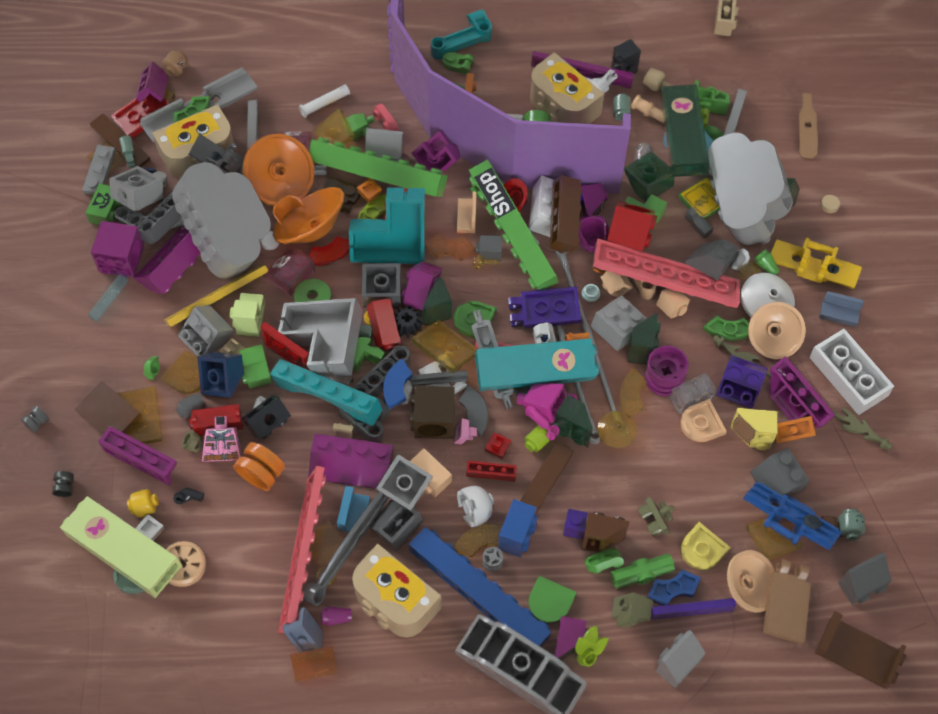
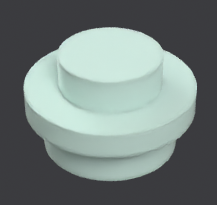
M595 284L586 285L581 293L583 299L588 302L597 301L600 297V289Z

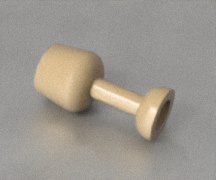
M654 68L649 69L643 80L647 87L653 91H658L662 87L673 93L675 99L684 98L688 87L681 86L678 89L665 81L666 75L664 72Z

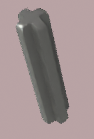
M466 370L419 374L413 375L410 380L413 387L463 382L468 380V373Z

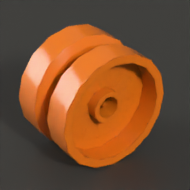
M250 442L243 451L244 456H240L236 460L233 468L249 484L260 490L269 491L275 483L274 477L281 475L285 469V464L266 447Z

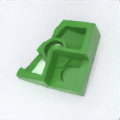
M695 80L692 96L693 107L707 108L709 112L726 115L730 104L729 94L718 91L712 86L704 88L700 86V81Z

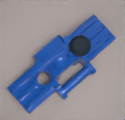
M756 481L743 498L769 515L763 524L764 527H770L791 540L794 545L800 541L803 535L830 550L842 533L837 527L816 516L813 509L791 496L777 493L761 482ZM770 502H776L779 504V507L773 506ZM783 517L795 524L793 532L779 524Z

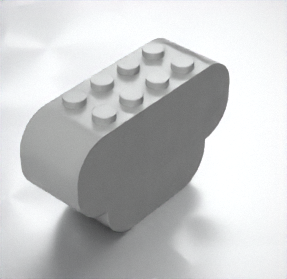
M730 133L721 136L709 147L708 159L710 164L707 165L709 174L713 177L711 180L712 187L717 193L714 195L715 200L721 209L718 210L720 219L724 222L726 229L729 228L738 243L753 245L768 239L774 232L775 220L787 215L792 208L793 199L784 166L774 146L768 141L757 140L750 142L741 133Z
M207 162L198 163L187 168L172 192L176 211L181 214L184 226L189 230L192 241L198 247L201 259L207 264L209 270L221 279L237 277L243 274L259 256L260 242L270 231L271 223L269 216L251 182L244 175L236 172L224 174L219 167Z
M480 614L476 616L455 649V653L467 663L546 714H570L588 685L586 681L572 672L565 663L506 625L494 622Z

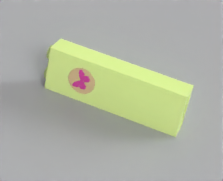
M88 496L77 505L75 511L60 526L67 537L154 598L159 595L183 566L172 553Z

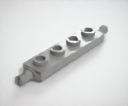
M477 310V313L474 311L476 323L471 327L479 349L499 347L490 320H483L481 310ZM513 388L493 390L496 399L503 400L506 410L509 409L507 401L510 408H513L510 396L514 394Z

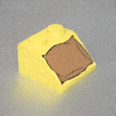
M737 408L731 423V429L750 448H756L757 450L770 449L777 435V411Z

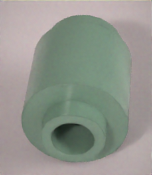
M618 94L613 98V115L616 120L622 121L623 114H631V98L626 94Z

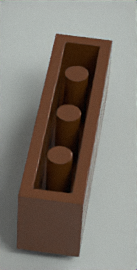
M561 175L553 181L549 249L570 254L580 244L581 180Z

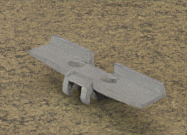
M241 67L204 86V92L200 96H210L209 108L218 104L220 109H223L258 89V87L246 70ZM182 98L141 118L140 125L152 142H155L152 132L173 124L174 112L185 109L191 100L184 103ZM215 98H220L218 102H212Z

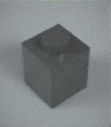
M480 235V242H476V253H479V261L501 262L502 236Z

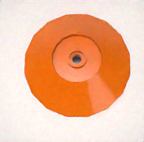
M329 187L304 197L301 201L306 206L305 208L297 207L291 210L282 218L281 226L278 222L274 226L272 236L275 241L284 244L309 243L322 238L332 229L344 202V192L341 188Z

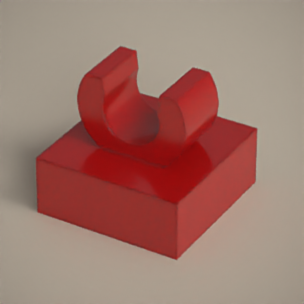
M493 432L485 447V452L503 459L511 444V440Z

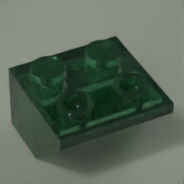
M654 313L633 327L627 362L647 365L649 355L654 349L658 348V333L661 327V322L658 321V314Z
M567 395L556 412L554 425L559 427L560 436L568 437L577 445L588 448L593 427L586 406L579 400Z

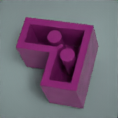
M421 261L412 269H409L406 277L409 281L407 287L405 286L402 292L403 304L423 311L429 307L433 289L439 284L443 268Z

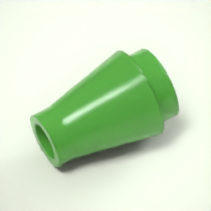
M766 249L754 257L755 263L765 272L776 275L780 271L771 252H768Z

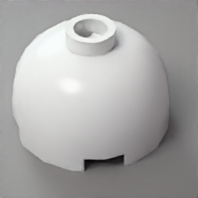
M468 486L457 492L458 506H463L466 513L463 518L470 527L482 525L490 518L493 511L492 505H494V499L490 493L488 494L480 486Z

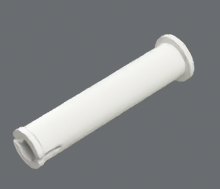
M344 84L303 106L299 105L302 116L306 118L308 114L350 95L349 88Z

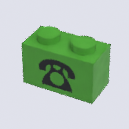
M99 183L86 211L89 223L100 225L101 221L114 222L116 220L115 211L123 204L111 198L110 186Z

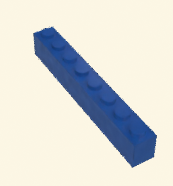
M424 527L409 543V551L490 620L506 625L541 648L550 639L551 631H549L550 628L546 623L537 621L529 609L526 607L523 609L517 604L518 601L512 595H506L501 591L502 588L498 583L488 580L486 574L481 569H475L470 565L471 562L467 557L458 555L450 543H444L440 540L437 532Z

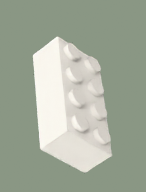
M845 329L816 345L809 357L858 415L887 398L894 388L890 380Z

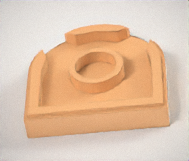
M710 399L689 406L682 414L680 421L681 429L693 441L706 442L727 433Z

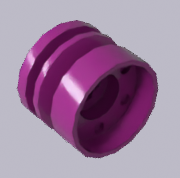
M669 345L660 346L652 351L649 355L644 377L650 391L664 397L673 396L680 392L684 386L689 366L685 353L677 347Z

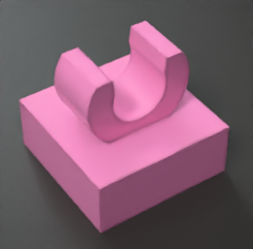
M461 419L455 426L454 444L462 445L466 440H473V436H477V428L469 427V420Z

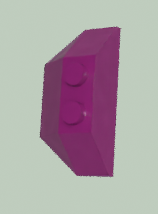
M784 356L770 368V397L789 420L812 416L815 428H821L836 416L827 400L789 358Z

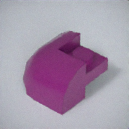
M443 130L438 131L427 142H423L412 152L416 161L421 165H425L427 170L436 168L444 172L460 159L458 147L456 144L452 145Z

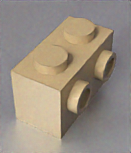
M736 0L718 1L714 34L731 36L732 29L736 30L737 19L735 17L738 14Z

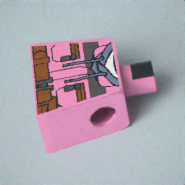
M227 416L215 417V428L206 429L202 462L237 460L240 456H243L237 428H227Z

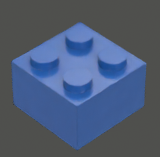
M513 499L499 534L498 549L520 558L523 551H528L531 534L535 533L538 524L537 507Z

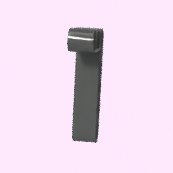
M172 193L147 217L127 206H122L115 211V217L120 224L138 226L142 240L149 244L157 242L182 218L181 214L176 211Z
M405 346L394 348L352 388L377 397L383 391L384 380L388 373L384 371L385 369H391L396 362L401 360L398 359L400 356L406 357L403 360L409 367V349ZM373 381L379 382L377 384H371V382ZM338 407L339 416L347 424L354 426L353 429L364 439L376 443L383 441V426L378 420H376L373 426L364 422H357V419ZM372 431H378V432H379V433L376 434V435L370 434Z

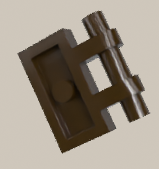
M330 176L323 189L329 187L341 188L345 196L340 212L350 213L352 207L348 204L355 206L361 196L357 192L358 186Z

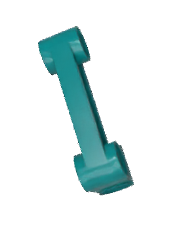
M480 9L466 15L471 27L445 37L433 38L430 43L431 57L441 60L443 55L448 52H455L479 42L485 43L490 41L492 38V23L485 11Z

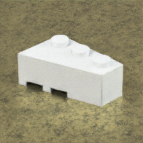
M541 175L532 190L529 230L550 237L552 187L555 180Z

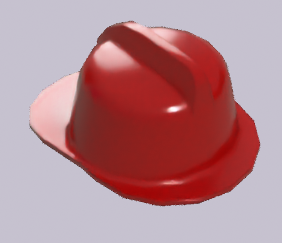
M514 178L508 180L504 184V188L520 213L528 201V190L522 180Z

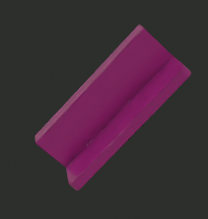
M153 61L141 73L135 96L140 102L149 93L159 101H162L164 98L169 75Z

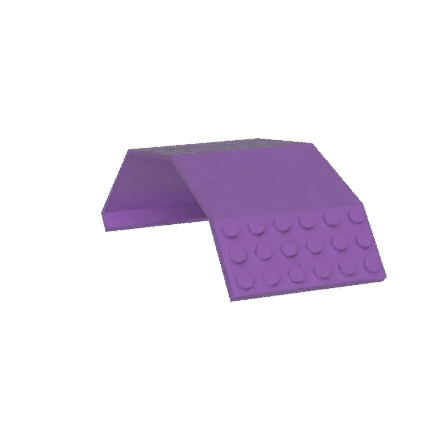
M389 0L391 3L387 6V16H390L388 17L389 39H391L389 44V50L391 51V73H394L396 84L430 138L438 131L443 130L452 145L456 144L460 157L475 166L488 159L498 178L504 183L514 178L520 179L527 188L533 189L541 175L554 180L564 175L581 180V186L602 183L603 189L607 190V193H620L631 130V114H623L621 126L516 120L432 71L405 29L404 1Z

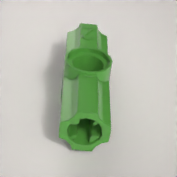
M668 553L652 559H638L629 566L611 571L610 574L613 585L616 589H620L636 583L639 585L646 584L654 580L655 577L674 572L675 567L673 559Z

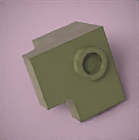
M636 593L615 597L611 618L617 620L616 626L620 628H627L636 625V623L649 621L651 619L653 600Z

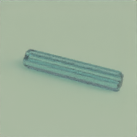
M118 275L88 313L91 320L98 321L127 284L128 279L126 276Z

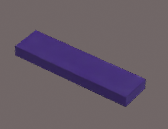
M734 598L655 606L651 611V620L733 611L736 607V601Z

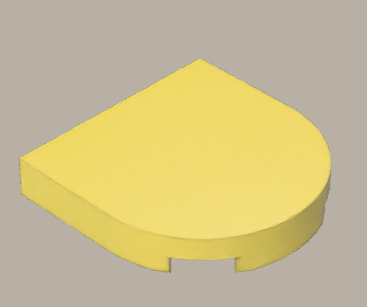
M698 522L685 536L681 545V555L690 567L697 570H709L719 563L731 547L702 523Z

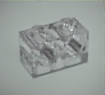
M704 373L673 388L670 400L678 413L681 414L691 405L693 406L707 399H712L716 387L707 373Z

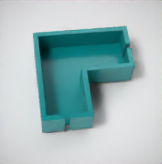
M387 188L386 220L351 219L349 227L350 262L418 264L421 261H425V188H408V191H404V188Z

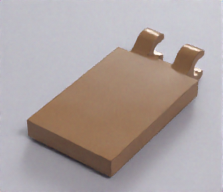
M782 559V563L777 562L776 572L770 574L763 633L797 644L805 643L811 583L805 582L809 574V567L801 565L800 568H795L794 575L788 573L791 561Z

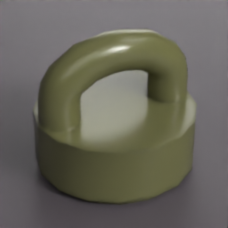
M189 431L182 440V448L198 452L202 447V439L198 433Z

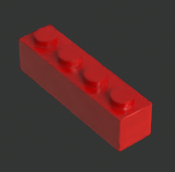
M467 460L466 477L516 482L517 465Z

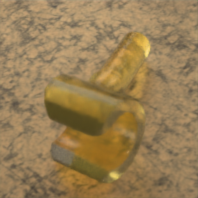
M477 255L473 262V268L482 269L483 264L499 265V260H487L483 256Z

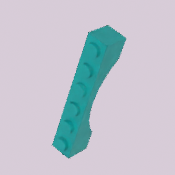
M282 359L278 361L270 373L277 387L292 393L301 392L324 399L341 408L355 419L371 426L374 425L383 411L378 398Z

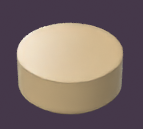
M826 195L823 197L820 206L824 212L831 214L838 210L840 201L834 195Z

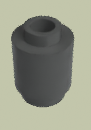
M199 393L191 394L177 403L176 411L181 418L185 417L188 420L191 418L192 410L203 409L207 405Z

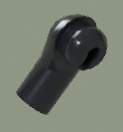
M184 488L174 495L173 500L176 504H184L192 499L202 502L205 493L191 488Z

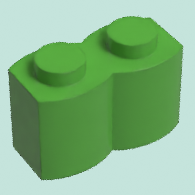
M262 344L239 350L242 355L245 371L242 376L244 384H248L249 389L271 384L272 381Z

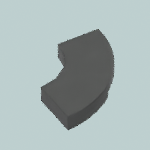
M468 386L459 399V404L465 408L468 414L469 427L477 428V434L483 436L488 421L487 407L481 395L474 388Z

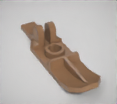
M802 93V109L798 114L799 154L803 159H813L818 152L817 114L812 108V94Z

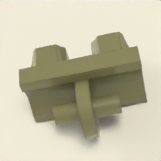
M651 497L645 499L647 503L638 510L644 520L654 515L656 521L647 525L650 533L653 536L662 532L665 535L670 533L671 531L663 517H666L668 522L673 520L671 515L675 510L673 505L666 506L665 502L662 501L659 503L661 508L659 510Z

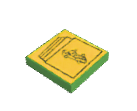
M707 177L681 192L678 196L688 209L693 207L697 214L704 219L721 210L720 205H717L715 200L716 190L713 189L711 181Z

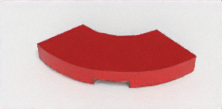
M336 236L333 242L326 246H313L306 261L307 265L325 266L338 259L341 260L350 252L349 239Z

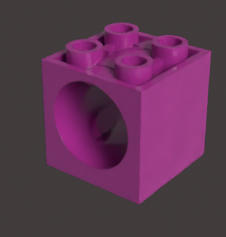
M101 221L91 249V255L99 272L103 274H117L122 277L135 276L144 249V243L138 226Z

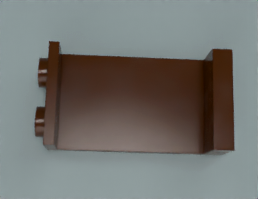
M835 611L829 619L815 653L885 689L890 684L894 685L899 675L896 672L898 665L902 666L907 656L904 654L906 646L902 644L897 649L842 622L841 618L843 615Z

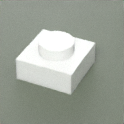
M147 515L135 529L154 541L165 528L153 517Z

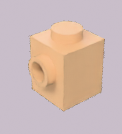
M606 270L605 274L600 277L605 291L614 297L623 296L633 288L627 276L618 275Z
M668 288L662 290L656 305L672 319L686 313L690 299L682 292L673 291Z

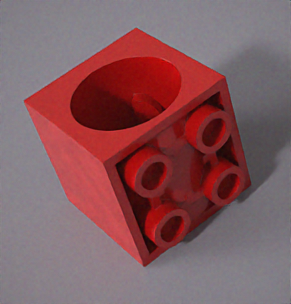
M619 201L615 208L607 241L643 251L651 242L653 234L649 232L650 229L653 230L656 224L657 216L654 215L655 210Z

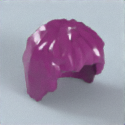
M591 215L580 219L579 238L580 246L584 250L595 252L597 239L607 241L609 226L601 216Z

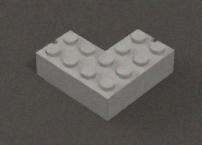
M356 298L284 303L281 315L283 320H280L278 331L298 346H311L307 362L311 372L324 377H331L332 374L335 377L352 376L363 311Z

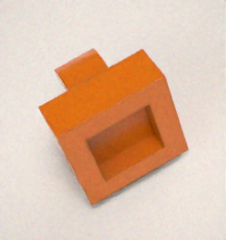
M369 178L357 187V192L370 203L383 193V189L373 179Z

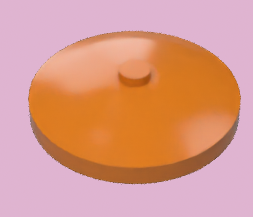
M270 134L255 141L246 152L243 161V175L251 182L260 201L274 207L276 202L283 197L291 195L302 200L307 195L314 181V164L309 151L300 141L285 134Z

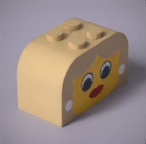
M555 52L533 69L530 90L531 103L537 110L547 112L551 116V122L590 124L601 116L604 93Z
M218 104L152 132L158 154L169 173L178 179L182 177L187 168L201 163L188 155L199 134L225 150L232 142L234 143L230 124Z
M379 544L368 553L354 570L353 585L358 603L363 607V612L369 617L373 615L378 619L377 623L383 629H389L398 636L412 637L419 634L441 610V595Z

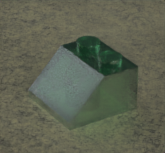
M652 151L624 167V172L634 192L645 203L651 194L657 197L674 187L675 171Z

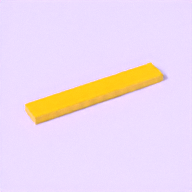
M259 265L169 316L164 321L168 326L172 327L188 318L194 307L210 305L267 273L266 265Z

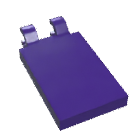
M577 287L521 292V297L508 298L509 310L520 308V314H510L511 327L524 324L525 329L533 328L542 323H550L552 326L581 323Z

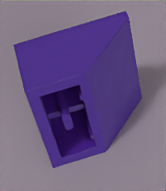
M731 355L716 396L753 409L768 368Z

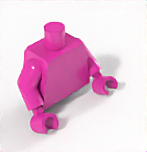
M555 383L534 384L527 394L519 393L517 395V404L524 405L526 415L534 420L542 429L545 428L547 430L546 437L549 440H554L559 434V427L549 423L555 421L563 405L568 409H573L577 401L575 394L567 395L564 384Z

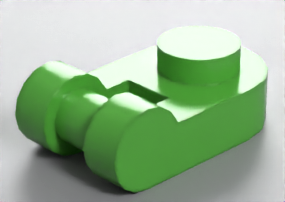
M448 52L442 57L444 68L462 74L469 73L470 65L474 62V57L469 54L461 55Z
M610 548L593 554L585 560L587 570L592 573H600L612 566L620 568L624 564V560L616 548Z

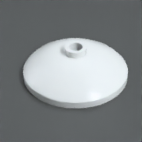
M755 274L749 277L742 286L740 293L741 303L750 317L761 306L771 302H783L795 307V298L791 288L783 279L774 274Z

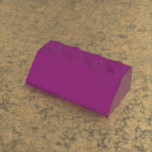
M181 226L133 279L155 294L167 293L172 288V283L175 280H179L184 275V270L187 267H191L196 262L195 258L201 254L198 247L194 245L189 230L185 226Z
M315 433L310 452L308 477L316 466L324 467L323 475H326L325 482L376 489L393 462V445Z

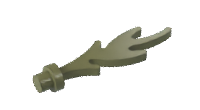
M715 335L712 339L716 343L715 346L718 348L722 346L730 355L753 362L752 360H760V357L752 353L735 352V350H739L740 346L724 342V337L720 338ZM767 370L766 375L771 379V374Z
M842 409V412L847 417L833 410L836 415L835 418L849 424L842 425L844 430L856 434H868L863 439L879 443V448L881 449L885 448L889 451L892 448L893 444L888 442L889 439L885 437L883 440L869 427L865 419L862 420L861 424L849 410Z

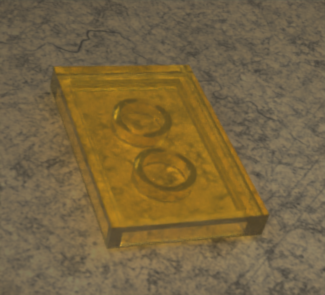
M440 320L412 337L414 345L451 373L474 359L476 349H478Z
M156 387L117 393L142 415L125 434L144 444L162 441Z

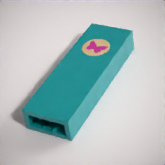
M591 338L476 349L475 362L479 391L531 387L534 384L593 381L597 374H599L598 363H595L594 356H596V346L592 344Z

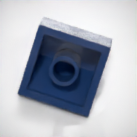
M213 352L198 356L201 394L232 397L244 374L242 355Z

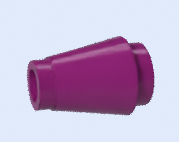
M332 606L321 608V624L327 625V627L345 623L352 619L351 609Z

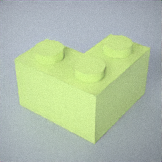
M241 293L240 299L235 300L234 307L230 308V318L233 319L232 326L236 329L237 335L260 337V326L262 325L265 309L263 295Z

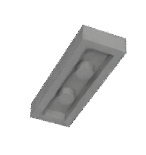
M97 145L82 188L84 194L94 195L99 183L105 185L116 153L115 147Z

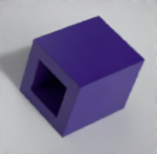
M568 508L563 536L583 540L588 512Z

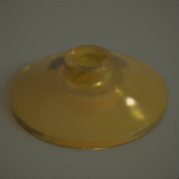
M612 411L602 416L598 423L597 431L600 439L606 445L622 448L633 442L636 437L637 427L633 418L628 414ZM614 425H620L621 428L618 429Z

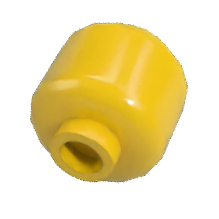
M149 489L134 492L130 495V499L127 500L130 514L138 518L154 514L156 506L159 505L157 494H153Z

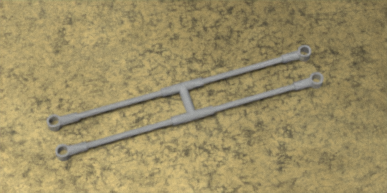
M556 251V257L560 259L570 287H575L569 270L567 253L561 254L559 251ZM579 300L580 315L583 323L582 327L584 333L589 332L590 339L592 338V344H595L596 346L590 325L586 321ZM557 325L559 341H565L564 329L561 325ZM596 346V356H594V359L598 363L599 374L613 413L612 417L616 426L615 434L617 437L623 438L627 434V427L622 423L620 414L616 410ZM575 382L587 419L586 424L590 433L589 441L592 444H597L600 442L601 433L597 431L593 418L590 416L580 382ZM623 429L624 432L620 433L618 430ZM596 435L598 436V438L593 439L592 436Z

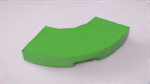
M210 96L192 97L190 104L185 109L174 112V123L208 109L210 106Z
M715 316L703 326V330L713 337L715 335L720 338L724 337L727 341L749 338V322L744 317L737 321H728Z

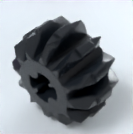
M406 305L404 310L399 308L398 313L394 312L400 337L404 334L407 338L410 337V334L416 337L417 331L421 332L423 319L421 312H416L415 307L409 309Z

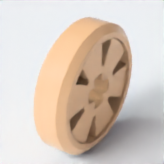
M181 541L170 545L166 549L176 556L179 561L183 560L186 562L187 565L184 568L181 567L169 581L171 585L187 587L196 583L203 576L206 569V558L199 546L192 542Z

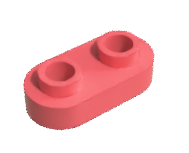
M382 103L374 106V117L377 121H381L383 129L398 131L396 121Z

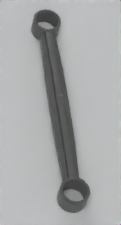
M380 491L377 493L338 547L317 581L310 582L304 589V601L315 606L323 602L326 596V587L359 544L360 539L366 534L389 499L388 496Z

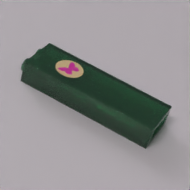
M697 84L661 87V104L672 177L708 175L709 156Z

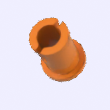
M569 332L565 335V341L590 339L589 332L576 334Z

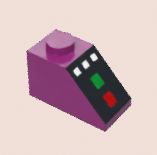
M602 183L582 185V210L584 218L591 215H599L604 209L605 201L608 200L607 190L603 189Z
M561 616L555 651L556 658L562 661L575 652L578 639L584 637L589 629L585 628L586 620Z

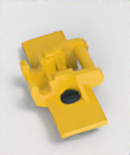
M807 237L803 247L776 239L771 252L776 264L793 269L797 276L821 284L823 281H830L854 289L862 270L861 266L837 259L838 247L832 248L811 241ZM808 248L815 249L830 254L832 256H825L824 260L813 258L812 256H810L811 251ZM800 256L802 260L800 262H796L792 259V257Z

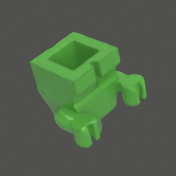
M364 113L351 115L343 119L353 141H357L361 136H364L366 139L367 128H371L370 124L375 122L373 115L366 118Z

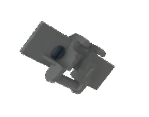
M198 135L188 155L201 163L207 162L219 168L221 167L224 169L222 170L224 174L236 172L243 175L244 157L234 151L237 147L235 143L232 142L225 150L203 135Z

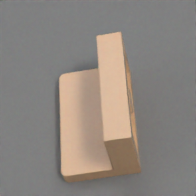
M474 191L473 199L458 198L457 233L475 234L476 192Z

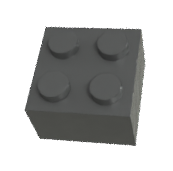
M363 264V308H367L366 306L372 301L383 299L392 300V307H401L400 264Z

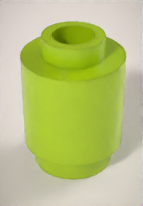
M539 425L535 427L524 438L525 447L530 452L538 453L550 441L546 437L547 430L545 428L542 429Z

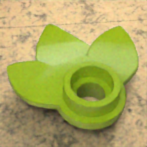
M597 626L588 629L585 636L580 637L576 643L577 662L582 666H592L597 656L603 652L609 638H598Z

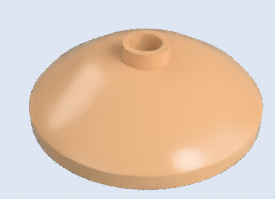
M771 302L761 306L751 317L748 326L749 340L754 349L759 354L771 359H782L784 356L789 357L801 347L806 333L802 315L796 308L783 302ZM772 327L776 328V332L774 334L771 333Z
M754 550L739 552L731 559L727 570V582L734 600L743 609L754 613L766 611L770 574L775 572L771 562L763 554Z

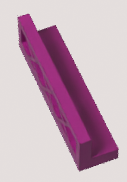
M111 426L108 427L98 441L102 450L107 454L168 486L172 483L170 474L177 465L176 460Z

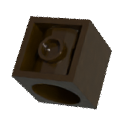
M415 386V393H411L412 406L410 411L411 431H414L415 438L454 439L455 387Z

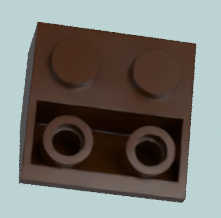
M600 512L589 513L581 550L599 553L612 548L625 540L630 521H626L618 516L608 517Z

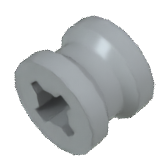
M489 547L484 551L482 561L484 568L494 572L502 567L503 553L500 549Z

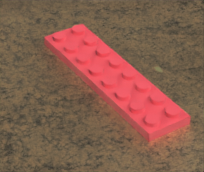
M597 239L593 267L631 277L635 280L645 281L656 286L669 288L673 291L686 293L690 296L717 302L728 307L737 308L740 303V280L722 275L719 280H716L687 264Z
M316 466L307 479L278 633H284L283 626L285 624L299 620L300 611H297L298 605L302 603L304 591L301 590L302 584L306 582L308 571H305L306 563L309 564L312 554L309 551L310 544H313L315 538L313 526L317 524L319 513L316 510L322 501L320 489L324 486L326 475H323L324 467Z

